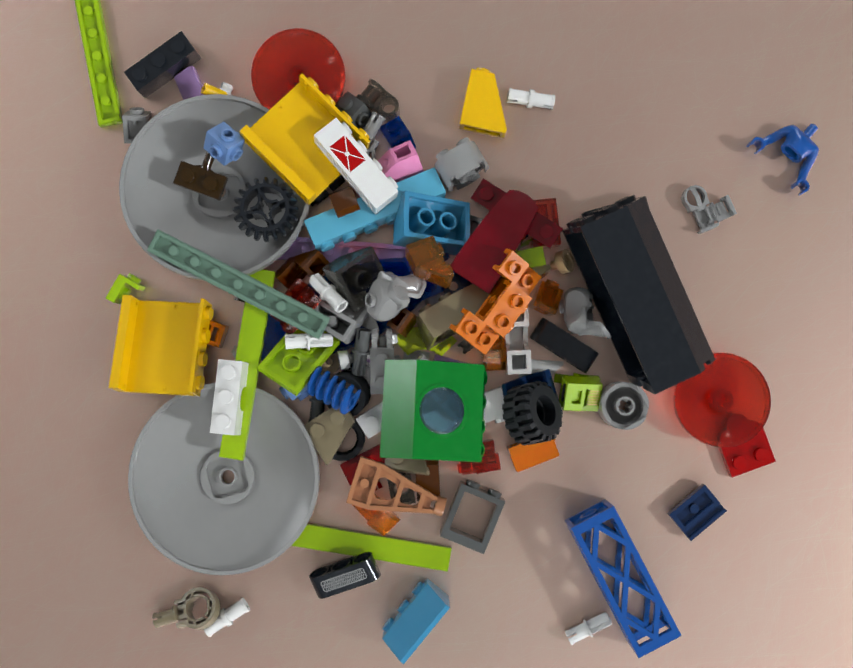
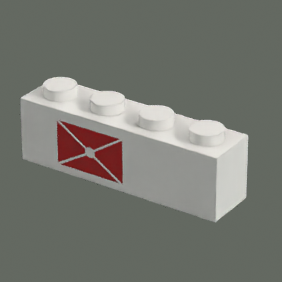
M335 118L314 134V143L376 215L397 198L398 185L392 177L389 176L387 178L382 172L381 164L375 158L371 159L368 156L365 145L360 140L356 141L351 136L352 131L345 122L340 123Z

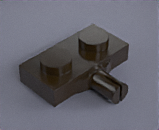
M206 152L202 166L181 161L173 184L220 201L228 178L211 170L214 158L210 153Z

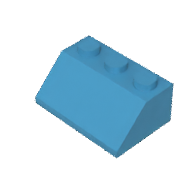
M404 191L394 221L393 245L457 256L470 237V203Z
M428 578L424 583L420 581L412 591L414 594L409 601L405 599L397 609L398 615L394 620L389 618L382 628L384 630L382 639L403 664L450 608L449 595Z

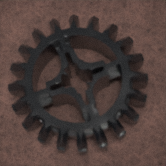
M264 177L263 183H260L258 178H255L254 186L246 182L245 185L248 190L239 189L238 192L242 198L237 197L234 199L235 203L239 205L233 207L234 213L238 214L234 217V220L241 222L238 226L241 231L246 229L245 235L247 237L254 234L255 241H259L262 235L264 242H269V236L271 235L274 241H277L278 233L286 237L287 234L284 229L293 230L294 227L290 221L297 222L298 220L297 216L294 215V213L299 212V207L294 206L298 203L296 197H291L294 194L293 190H286L287 185L284 182L278 186L276 178L272 180L271 184L268 177ZM265 193L276 194L283 200H269L266 198ZM257 196V204L250 207V210L247 211L250 202ZM263 200L266 206H268L270 212L268 214L270 219H268L267 215L263 212ZM285 208L283 217L275 224L274 218L276 214L282 212V209ZM253 218L255 220H265L268 227L254 225L249 220Z

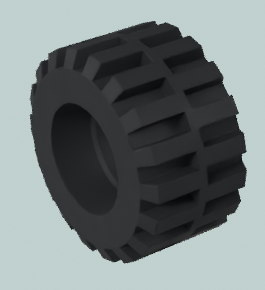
M535 381L512 387V389L507 391V395L503 399L502 410L504 414L502 415L506 423L505 427L509 430V435L517 443H521V445L551 441L559 435L563 416L558 396L553 392L551 386H548L545 382Z

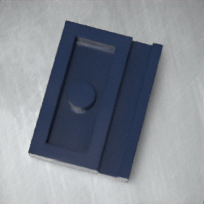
M701 484L667 514L687 538L692 541L727 510L720 504L707 486Z

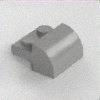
M332 283L341 297L348 302L347 307L342 312L337 313L326 300L317 299L312 308L331 317L325 332L343 343L349 344L356 338V329L362 326L369 313L367 312L364 300Z

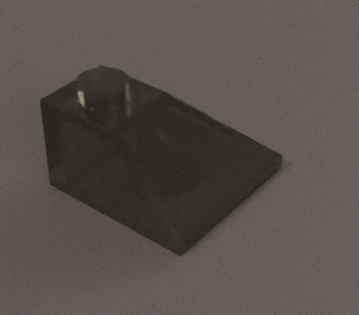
M371 246L342 255L322 268L330 285L335 286L336 291L348 302L349 308L355 313L365 306L366 294L369 292L372 283L377 279L379 272L384 271Z

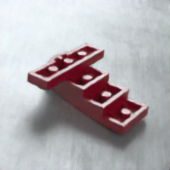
M483 178L471 196V200L490 212L471 234L449 266V269L490 294L501 277L492 268L495 264L500 266L507 256L504 253L506 248L513 250L517 254L526 235L551 249L563 228L538 213V206L529 195L518 190H509L506 193Z

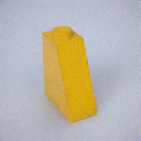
M478 67L476 70L471 69L459 129L504 138L507 127L495 74L490 73V70Z

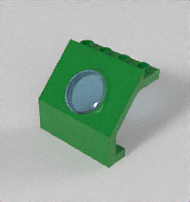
M385 360L380 457L482 462L485 452L483 433L486 427L483 418L487 403L484 394L488 379L485 365L429 360Z

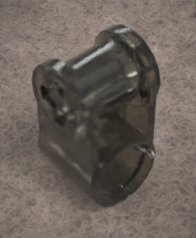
M370 79L368 81L369 85L361 95L358 94L356 97L365 103L369 110L383 116L385 121H395L400 115L398 100L379 83ZM386 105L395 106L394 111L390 113L383 111Z

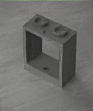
M467 479L466 482L460 481L440 530V536L484 554L505 500L501 497L502 493L491 488L485 491L479 488V483ZM465 491L496 504L482 539L451 527Z

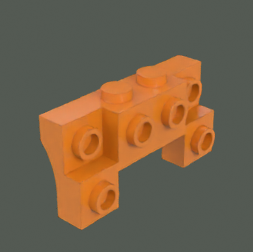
M507 248L504 251L507 255L500 266L495 264L492 268L503 278L500 279L475 315L463 308L461 313L464 316L457 326L451 324L449 327L484 355L488 353L499 336L504 338L513 329L518 317L528 308V304L532 299L529 294L542 278L529 267L525 260L513 250Z

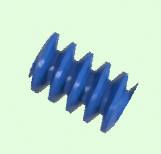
M318 366L308 381L307 393L311 396L315 395L317 400H323L326 405L331 404L335 410L340 409V413L347 414L356 405L361 389L353 393V384L346 389V380H342L337 384V375L330 380V371H326L321 375L322 367Z

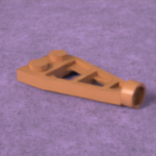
M361 456L346 503L367 510L429 513L442 517L447 498L431 493L382 462ZM380 478H387L396 484L397 492L394 498L378 499L375 496L374 492ZM404 488H409L419 493L420 498L416 505L405 504L400 501ZM435 500L434 507L431 508V502Z

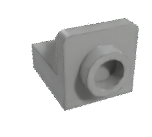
M133 107L122 115L124 143H132L135 136L149 121L151 111H144V108Z

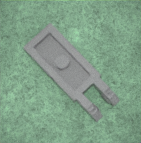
M372 328L370 394H383L385 360H394L392 328H387L385 332L387 346H378L379 333L377 328Z

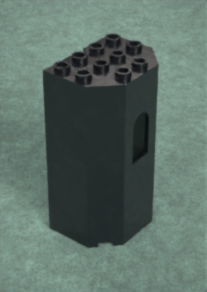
M635 195L614 202L615 205L599 208L588 213L587 217L578 218L567 223L568 228L562 230L586 286L593 295V301L604 326L611 335L610 339L629 381L639 387L643 386L645 390L653 394H657L702 373L705 370L704 363L707 365L713 363L715 357L644 196L636 198Z

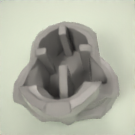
M380 271L377 279L372 283L369 292L365 296L367 312L377 321L391 320L408 306L410 302L409 297L421 298L426 288L424 277L420 274L397 276L393 272Z
M581 287L568 289L564 294V300H560L559 309L560 314H564V321L571 334H578L579 336L593 335L610 339L611 335L604 324L600 321H593L592 309H594V305H592L593 295L591 292Z

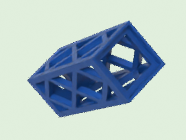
M604 499L564 520L628 644L638 658L682 636L622 520L610 502ZM610 520L615 530L603 524V522ZM592 528H593L592 553H591V552H590V548H591V533H592ZM599 530L616 540L615 567L598 557ZM584 532H586V533H585V541H584V539H583L582 536H581V534L584 533ZM622 545L625 548L623 572L621 571ZM630 560L642 583L629 576ZM599 569L614 577L613 595ZM620 582H622L621 607L618 606ZM629 587L644 596L643 621L627 612ZM650 600H652L654 604L653 621L649 623ZM629 626L633 627L636 630L632 632ZM664 626L668 628L667 630L659 634L660 628ZM645 636H648L650 638L640 644L637 642L639 639Z

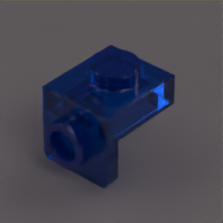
M400 116L380 127L381 133L391 148L411 140L414 148H416L411 133Z

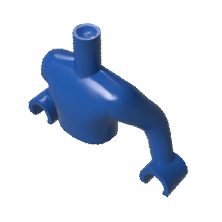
M810 124L804 132L795 125H789L764 138L755 137L747 144V147L752 144L755 145L756 152L754 154H757L765 146L786 137L785 142L781 145L783 154L795 163H799L805 158L797 181L791 185V189L798 186L800 188L799 196L809 190L810 185L806 178L819 152L818 146L810 139L818 130L815 124Z

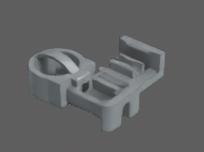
M690 186L682 193V204L688 213H693L700 228V231L697 232L698 234L717 227L720 221L737 214L729 195L720 198V202L714 204L709 202L707 193L701 186ZM689 190L693 193L697 206H693L687 201Z

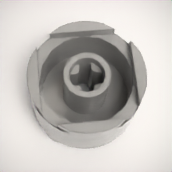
M468 137L460 140L453 149H445L436 155L437 162L434 165L449 191H453L454 186L458 190L468 186L480 178L478 173L482 169L484 172L489 169V165L476 143L470 141Z
M617 381L608 384L602 389L598 413L605 423L618 429L630 430L638 427L645 421L649 400L642 388L633 383ZM620 401L627 403L624 405L625 410L619 409Z

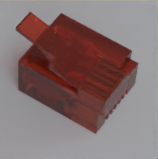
M483 440L485 452L482 462L460 461V464H457L458 473L466 475L501 470L498 452L495 453L494 440Z

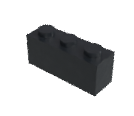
M181 31L124 71V73L136 90L143 97L147 98L181 71L199 61L201 57Z

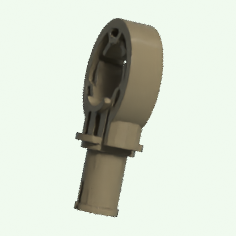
M196 587L186 592L182 599L175 600L174 605L177 606H173L172 609L154 613L152 618H157V620H153L155 628L176 623L179 629L189 627L195 630H204L213 625L220 613V601L214 592L203 587ZM200 593H207L210 598ZM197 599H206L208 609L205 616L208 617L207 619L204 617L200 619L194 618L192 610Z

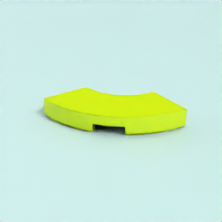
M413 327L406 338L401 334H397V344L407 355L417 350H427L418 327ZM450 336L429 349V351L442 356L457 340Z

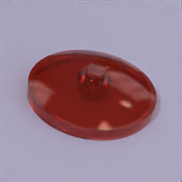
M302 28L284 30L267 39L257 51L251 69L253 90L261 105L270 110L299 83V75L303 74L307 79L311 77L318 84V89L324 95L328 94L335 101V106H337L345 89L346 74L342 57L333 43L315 31Z
M713 353L715 361L708 365L704 363L705 370L702 373L675 385L673 393L675 414L683 429L697 441L713 447L738 446L754 438L764 427L771 408L770 390L762 373L748 360L730 353Z

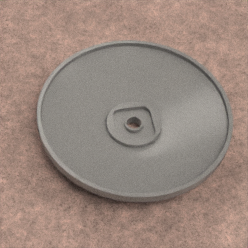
M210 94L195 96L165 108L151 118L135 136L121 168L119 181L121 208L127 226L135 240L147 254L165 268L188 278L203 280L147 251L157 229L247 275L254 274L271 265L290 248L304 226V220L308 216L310 205L308 206L294 191L291 197H296L298 203L294 205L299 207V212L294 213L298 220L297 222L290 221L294 227L293 230L284 229L287 234L286 237L278 233L277 241H274L271 235L269 236V242H264L262 235L259 241H255L254 234L247 237L245 235L246 229L242 231L239 229L238 226L241 222L234 220V217L238 214L233 211V207L239 206L235 203L234 199L237 197L242 198L238 192L239 189L247 191L246 182L254 186L255 178H258L259 182L263 183L264 177H268L270 184L276 178L278 186L284 182L245 142L242 149L243 154L237 161H231L224 166L217 159H214L211 170L228 178L225 186L226 193L221 197L220 201L173 184L181 161L202 166L207 152L204 149L206 131L224 121L240 134L239 131L246 124L252 127L269 111L268 108L251 100L233 95ZM265 193L266 198L269 200H283L276 194ZM257 196L252 199L247 211L250 210V207H253L257 204ZM263 200V212L267 215L268 219H270L268 214L270 212L268 206H266ZM285 208L282 209V212L276 214L274 218L275 224L283 217ZM254 218L249 220L254 225L268 227L265 220H255Z
M215 383L204 385L200 396H175L159 408L148 420L132 451L128 473V490L131 506L140 528L153 546L174 563L195 572L209 575H235L270 563L291 547L306 528L317 502L320 483L319 461L313 441L302 420L283 401L259 388H256L244 460L219 457L223 434L210 433ZM226 470L234 473L232 483H226L223 480V473Z

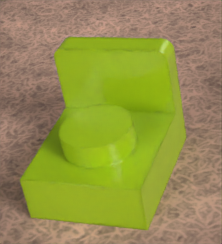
M131 273L128 276L119 274L106 299L113 303L121 304L122 296L130 295L131 286L141 291H144L146 287L140 284L142 281L140 278Z

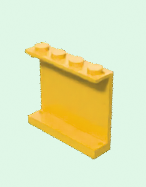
M300 74L299 83L252 127L246 124L239 132L245 139L244 142L309 206L341 175L314 143V134L337 118L340 123L345 122L352 131L351 136L356 141L360 140L367 149L369 148L370 140L369 135L362 128L358 129L352 123V118L345 111L341 112L335 106V101L328 94L324 95L318 89V84L311 77L307 79L303 74Z
M123 295L109 388L118 392L200 396L201 389L204 388L205 384L203 370L208 361L206 347L211 338L209 323L214 315L212 304L204 298H201L200 303L144 301L138 300L132 295Z

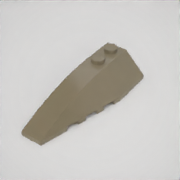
M548 264L533 267L532 269L543 278L551 270V267ZM472 284L453 294L450 292L444 294L438 299L439 302L433 306L427 304L418 311L416 323L426 349L429 350L450 336L455 335L456 333L449 327L451 324L457 326L464 316L461 313L462 309L465 308L475 315L489 294Z

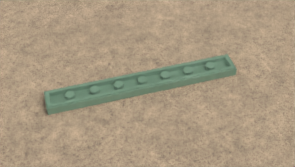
M157 229L147 249L148 252L317 339L322 337L331 317Z

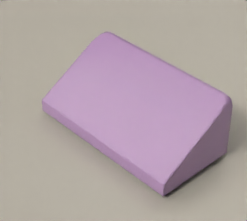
M193 65L174 76L183 100L203 95L201 94L203 85Z

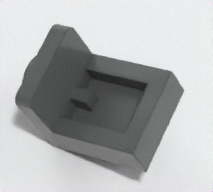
M348 91L335 105L341 112L345 111L352 118V123L358 129H363L372 115V112L365 103Z

